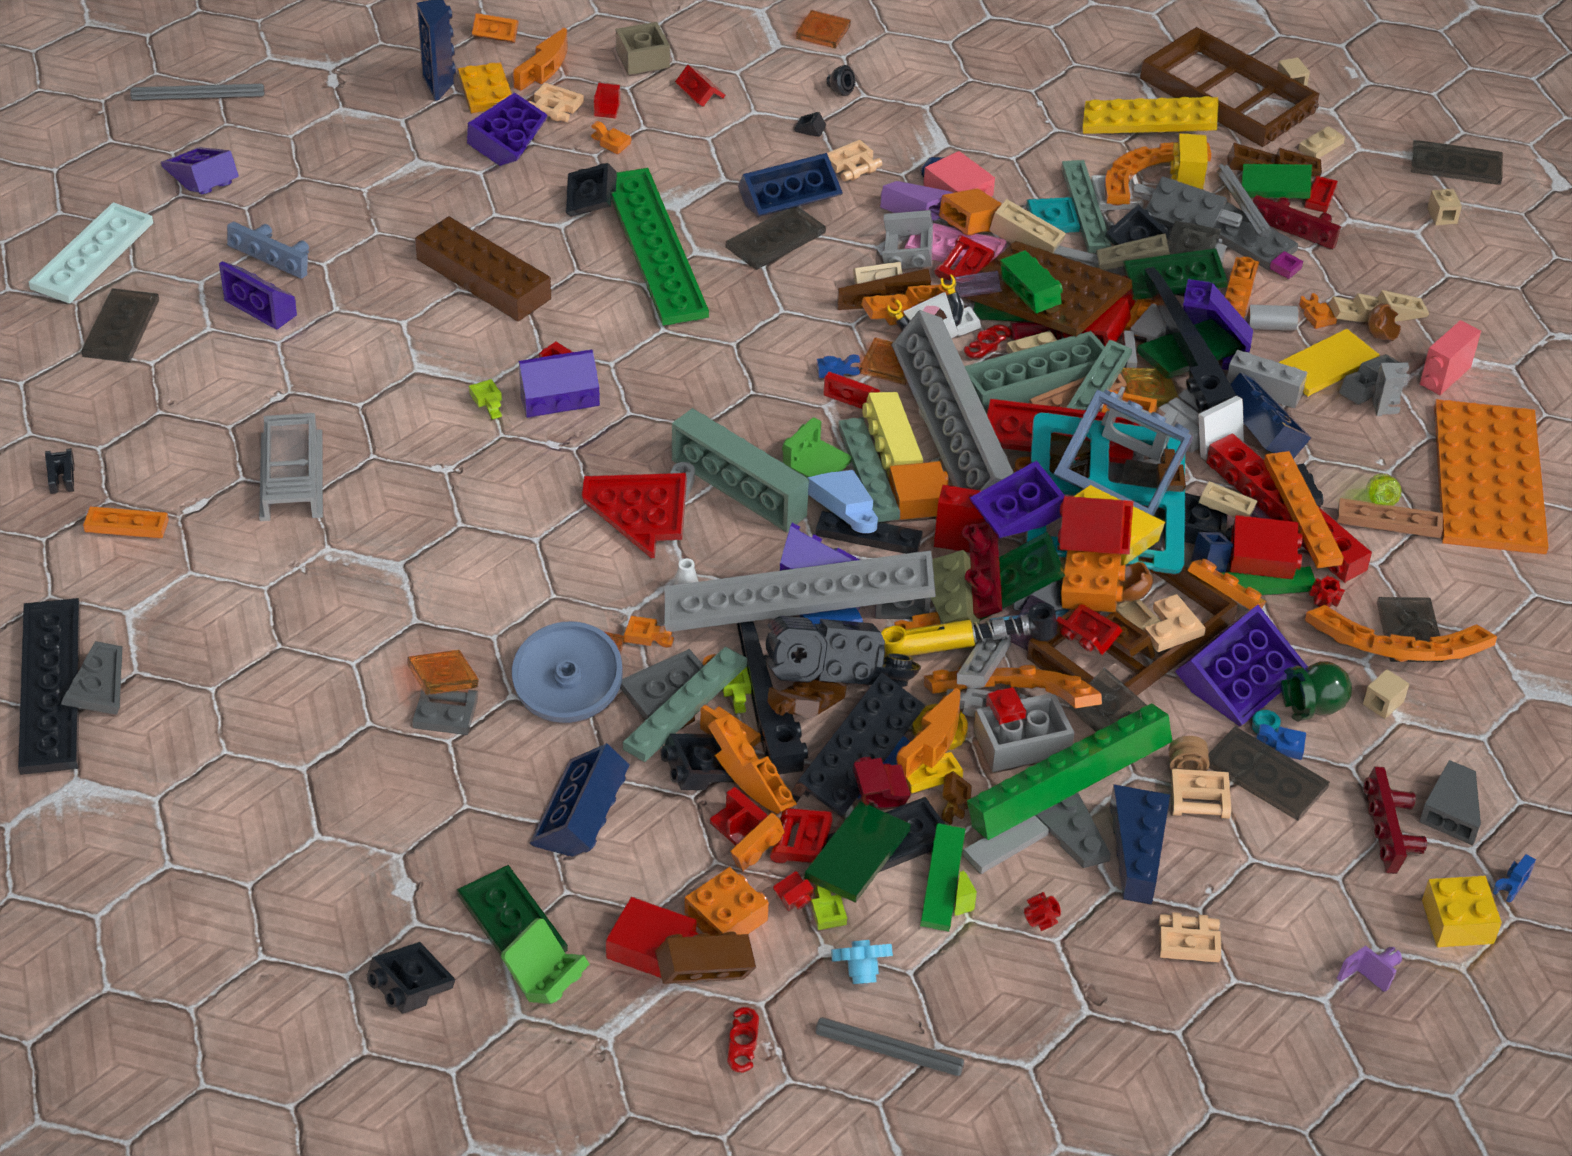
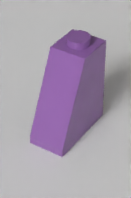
M895 181L883 186L880 208L893 213L930 210L932 221L941 218L939 217L942 195L953 192Z

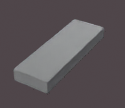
M1033 816L990 840H987L985 837L966 847L963 850V856L982 874L1047 836L1049 829L1036 816Z

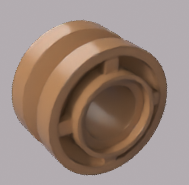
M1182 736L1170 743L1168 751L1171 771L1172 769L1207 771L1209 769L1208 745L1202 738Z

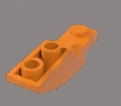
M562 28L535 47L536 54L513 69L515 89L522 91L535 81L543 84L556 73L567 54L566 28Z
M1236 257L1225 298L1243 318H1245L1259 265V261H1255L1250 257Z
M942 284L911 286L907 288L904 295L863 297L861 305L871 319L885 318L889 325H897V318L890 316L887 312L888 305L892 311L899 309L895 304V300L901 302V313L904 316V311L943 292L948 295V291L943 288Z
M955 688L950 694L943 696L939 704L924 714L921 720L922 731H919L915 738L907 746H903L897 753V765H902L906 779L922 764L933 768L952 744L959 724V689Z
M731 714L716 719L708 725L722 749L715 756L744 792L762 806L777 814L783 812L786 808H793L797 805L791 791L779 776L775 765L771 763L768 756L758 759L754 748L749 744L739 724Z

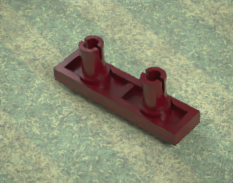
M1259 195L1253 198L1254 204L1269 226L1332 250L1336 247L1342 226L1332 223V216L1330 214L1322 213L1319 217H1315L1289 207L1290 201L1285 197L1279 198L1277 202Z
M987 521L971 524V526L967 525L963 528L962 535L969 541L971 568L966 571L965 580L972 586L973 614L980 619L1002 612L998 536Z
M1374 766L1369 777H1366L1364 780L1363 789L1364 793L1367 794L1369 814L1373 817L1375 825L1374 835L1378 838L1380 859L1384 862L1386 873L1397 874L1407 858L1406 852L1425 853L1427 839L1425 836L1402 834L1395 808L1412 810L1416 802L1415 793L1391 790L1385 767Z

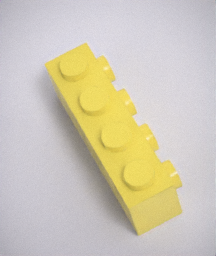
M869 393L867 402L863 404L862 412L864 418H867L869 433L874 437L875 449L880 453L882 467L886 469L888 477L890 466L923 463V457L898 393Z

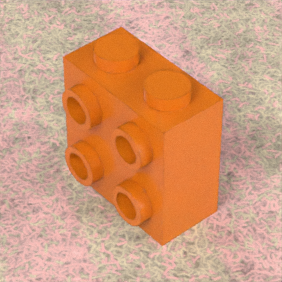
M978 188L942 195L939 217L947 221L949 225L961 230L965 235L972 236L979 232H991L990 227L994 214L1002 203Z
M940 461L890 466L889 484L900 510L899 520L937 516L942 484L948 485L947 471H943Z
M1068 550L1064 571L1066 576L1063 577L1061 590L1062 608L1077 609L1080 604H1083L1093 611L1116 612L1117 602H1122L1123 586H1119L1120 581H1125L1126 565H1121V554Z
M728 867L685 896V916L696 919V926L703 933H709L710 936H717L731 931L736 932V934H749L768 921L769 902L765 895L753 889L743 875L737 874L731 867Z

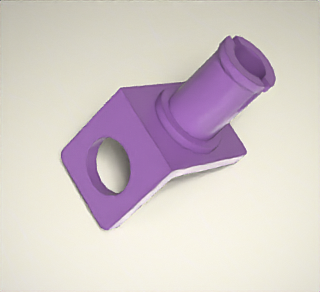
M1364 946L1345 959L1337 980L1341 982L1358 970L1385 992L1389 989L1396 974V969L1393 967L1402 961L1401 953L1397 950L1392 955H1389L1395 951V947H1388L1384 952L1377 955L1367 946Z

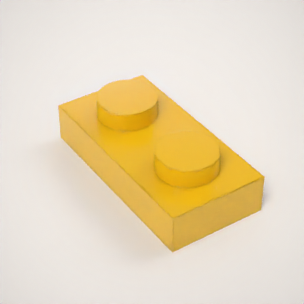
M952 752L945 753L933 768L922 764L906 779L909 791L912 794L944 784L945 775L952 771L963 778V769Z

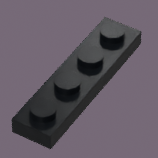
M825 511L821 512L816 527V536L904 554L918 552L923 535L921 530L881 522L877 523L876 531L860 533L853 530L850 524L836 514Z

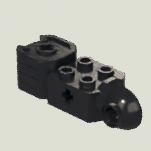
M778 616L767 625L771 630V633L769 632L766 637L765 643L769 656L766 654L763 656V659L773 674L781 681L809 683L818 678L819 681L872 685L879 675L883 673L899 686L906 687L908 686V681L914 678L921 669V665L913 662V658L907 655L891 653L884 657L885 641L881 632L873 623L820 619L819 624H814L808 618Z

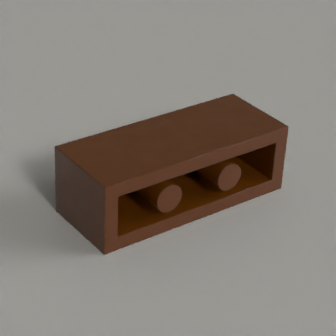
M733 931L717 936H710L709 933H700L693 937H683L681 934H674L666 937L665 941L655 950L663 984L743 980L756 968L749 934H736Z

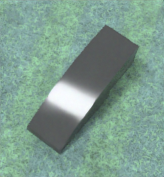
M1387 354L1363 362L1358 372L1345 376L1339 393L1359 405L1373 397L1381 363L1401 362Z

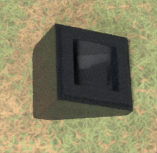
M820 112L801 116L794 130L797 133L819 137L823 133L826 123Z

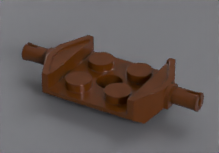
M816 678L809 683L794 682L791 686L781 691L770 687L768 703L778 715H783L787 712L810 719L845 699L847 685L841 682L819 681Z

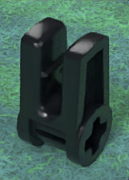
M67 448L64 452L52 453L51 450L45 451L50 494L58 492V476L63 474L62 478L66 490L74 492L75 462L72 448Z

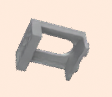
M931 211L884 214L886 229L885 251H882L884 264L901 262L902 269L931 267L933 249ZM921 235L920 248L898 250L899 236Z
M1122 386L1118 392V400L1127 404L1128 402L1122 400L1125 387ZM1106 406L1110 411L1105 413L1101 425L1105 426L1102 437L1159 461L1163 454V449L1168 445L1170 437ZM1169 407L1164 416L1166 418L1165 423L1174 427L1179 411ZM1143 409L1141 410V411H1143V412H1145V413L1151 415L1150 412H1148V411H1146V410H1143ZM1116 417L1128 419L1157 432L1153 446L1118 431L1113 426Z

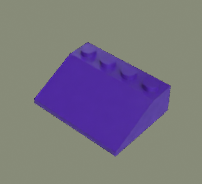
M1256 605L1175 672L1194 695L1241 727L1256 712L1260 711L1282 692L1281 680H1285L1287 674L1284 672L1286 668L1301 666L1305 669L1308 666L1260 606Z

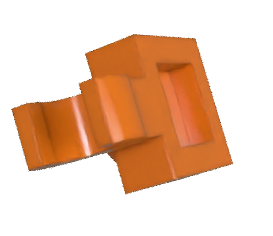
M596 121L591 125V128L596 130L591 134V137L599 140L601 147L613 153L619 154L631 144V136L615 128L608 131L606 126L600 121Z
M631 616L624 633V642L651 646L654 640L660 646L669 648L672 647L674 637H671L672 632L666 631L665 625L657 626V619Z

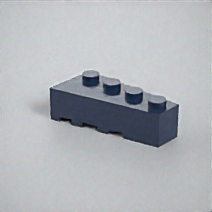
M1240 372L1230 385L1236 396L1242 398L1243 423L1266 450L1271 453L1290 451L1294 459L1311 439L1310 435L1254 378Z
M1113 784L1110 813L1113 818L1112 827L1116 839V855L1119 860L1122 896L1124 900L1152 905L1170 794Z

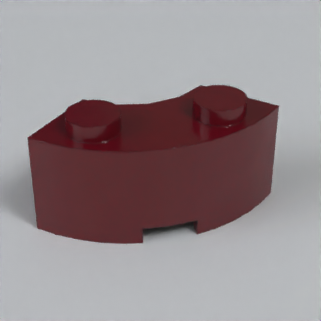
M870 757L860 758L853 764L855 778L865 805L872 802L875 808L886 809L897 808L907 803L911 794L901 764H883L881 758L871 759Z

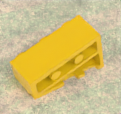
M1089 485L1074 496L1120 500L1092 485ZM1133 506L1130 555L1121 554V565L1128 564L1158 542L1165 522Z

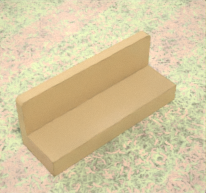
M1007 199L995 212L990 227L992 233L1011 244L1018 241L1051 253L1055 252L1066 235L1065 232Z

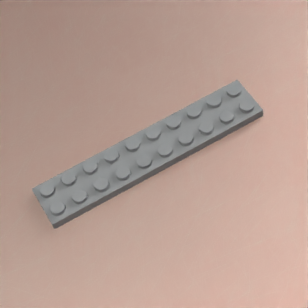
M931 551L665 586L666 631L673 632L771 619L778 616H793L936 597Z

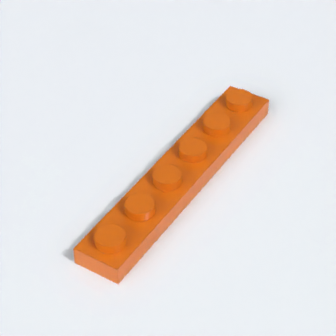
M1290 451L1265 454L1264 463L1293 521L1298 522V531L1302 533V539L1316 567L1324 568L1342 565L1344 557Z

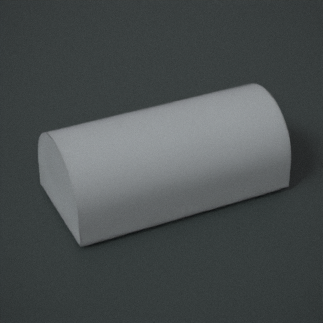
M1249 305L1246 322L1252 329L1296 331L1298 308L1297 306Z

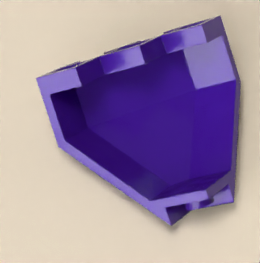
M1188 279L1183 309L1192 323L1195 325L1212 318L1243 345L1241 351L1250 353L1253 329L1213 283ZM1234 355L1223 358L1222 369H1229V364Z

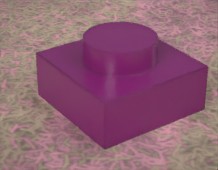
M1283 251L1271 261L1270 269L1290 279L1302 269L1303 261Z

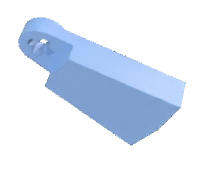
M853 470L829 472L807 477L809 479L808 495L850 524L853 530L860 533H872L877 530L878 517L872 510L873 499Z

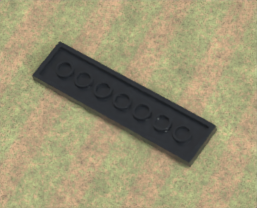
M79 598L24 603L18 756L20 775L78 769L79 708L61 705L80 670L81 605Z

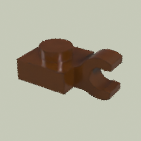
M1163 449L1164 456L1160 457V464L1158 463L1156 467L1157 486H1159L1175 455L1174 449ZM1183 464L1179 465L1166 491L1184 492L1186 483Z
M954 771L946 774L944 777L943 798L947 800L948 804L943 809L941 818L949 825L953 823L954 816H957L959 819L964 818L965 810L968 809L967 800L971 799L972 785Z

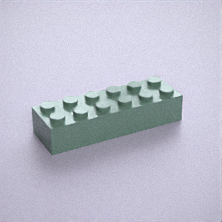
M1089 331L1079 334L1077 337L1071 336L964 367L987 414L990 399L1029 403L1031 398L1086 377L1105 347Z
M693 408L672 423V461L675 463H691L695 468V475L785 532L789 531L792 523L797 525L807 517L809 479L786 466L783 462L778 461L765 451L755 447L744 438L739 437L726 427L721 426Z

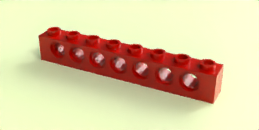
M1233 433L1209 445L1206 463L1244 496L1257 500L1256 507L1270 519L1294 522L1264 460ZM1318 507L1344 557L1342 565L1327 568L1344 583L1366 572L1372 552ZM1302 539V545H1301V546H1303V547L1308 551V549H1307V547H1306V545H1305V543H1304V541H1303V539Z

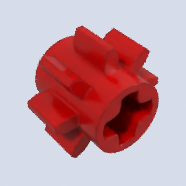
M1329 576L1322 580L1316 578L1309 593L1310 596H1314V604L1319 607L1323 605L1331 607L1332 604L1338 607L1345 592L1344 589L1340 588V581Z
M1041 892L1027 899L1029 905L1024 908V915L1030 926L1036 927L1039 925L1040 930L1044 931L1058 924L1056 918L1061 915V908L1055 897L1049 896L1046 898L1045 893Z

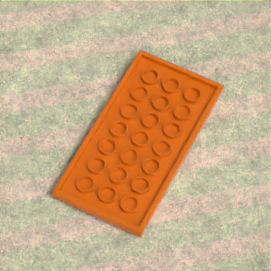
M1436 399L1434 414L1440 513H1443L1442 543L1546 555L1549 546L1535 409Z

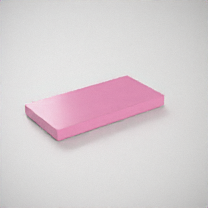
M933 223L932 260L943 262L955 246L954 242L959 235L994 250L992 260L1006 249L1007 241L1004 239L978 233L969 236L963 234L957 228ZM910 235L905 249L920 248L921 235ZM967 249L962 250L953 265H958Z

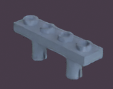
M234 221L227 225L228 246L300 279L307 276L309 245L305 241L301 240L292 247H289L271 239L272 234L270 233H272V229L267 224H263L255 230H251Z

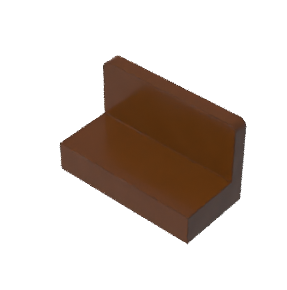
M1112 612L1105 617L1118 624L1123 630L1112 643L1115 647L1131 658L1138 652H1141L1149 659L1155 657L1152 641L1148 633L1118 612Z

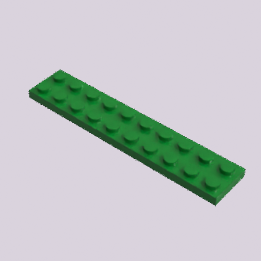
M649 168L617 172L616 192L611 193V200L662 325L709 318L708 306Z

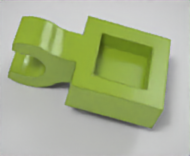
M492 379L469 385V394L478 407L486 406L491 419L502 417L498 407H501V392Z
M747 667L722 689L724 697L732 696L735 714L746 713L745 694H751V683Z
M815 884L814 894L816 899L811 900V909L817 929L822 930L847 925V916L841 896H831L829 890Z

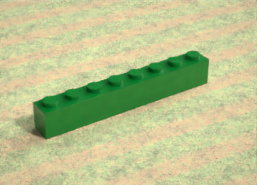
M1151 703L1119 719L1117 722L1096 731L1083 740L1075 742L1064 750L1049 756L1047 759L1026 768V770L1003 780L990 789L979 793L967 800L972 828L987 840H990L1170 744L1173 740L1169 714Z

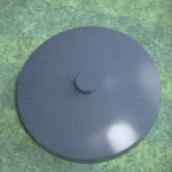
M559 622L539 629L523 642L515 655L512 665V680L515 692L521 703L536 716L559 723L578 722L600 713L616 697L623 678L621 655L614 641L599 628L581 622Z

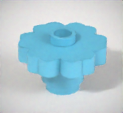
M870 940L852 941L851 948L831 949L832 962L847 960L849 977H852L853 984L877 982L876 974H879L877 957L893 956L892 944L870 946Z

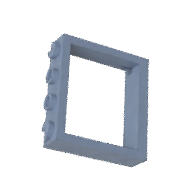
M1106 389L1104 392L1097 390L1054 474L1056 477L1082 490L1092 485L1120 500L1132 501L1069 470L1102 404L1181 442L1148 507L1146 508L1134 502V507L1154 516L1193 440L1192 435L1188 434L1190 430L1177 423L1174 427L1165 423L1166 418L1155 412L1149 415L1141 411L1143 407L1129 400L1126 404L1118 400L1119 395Z

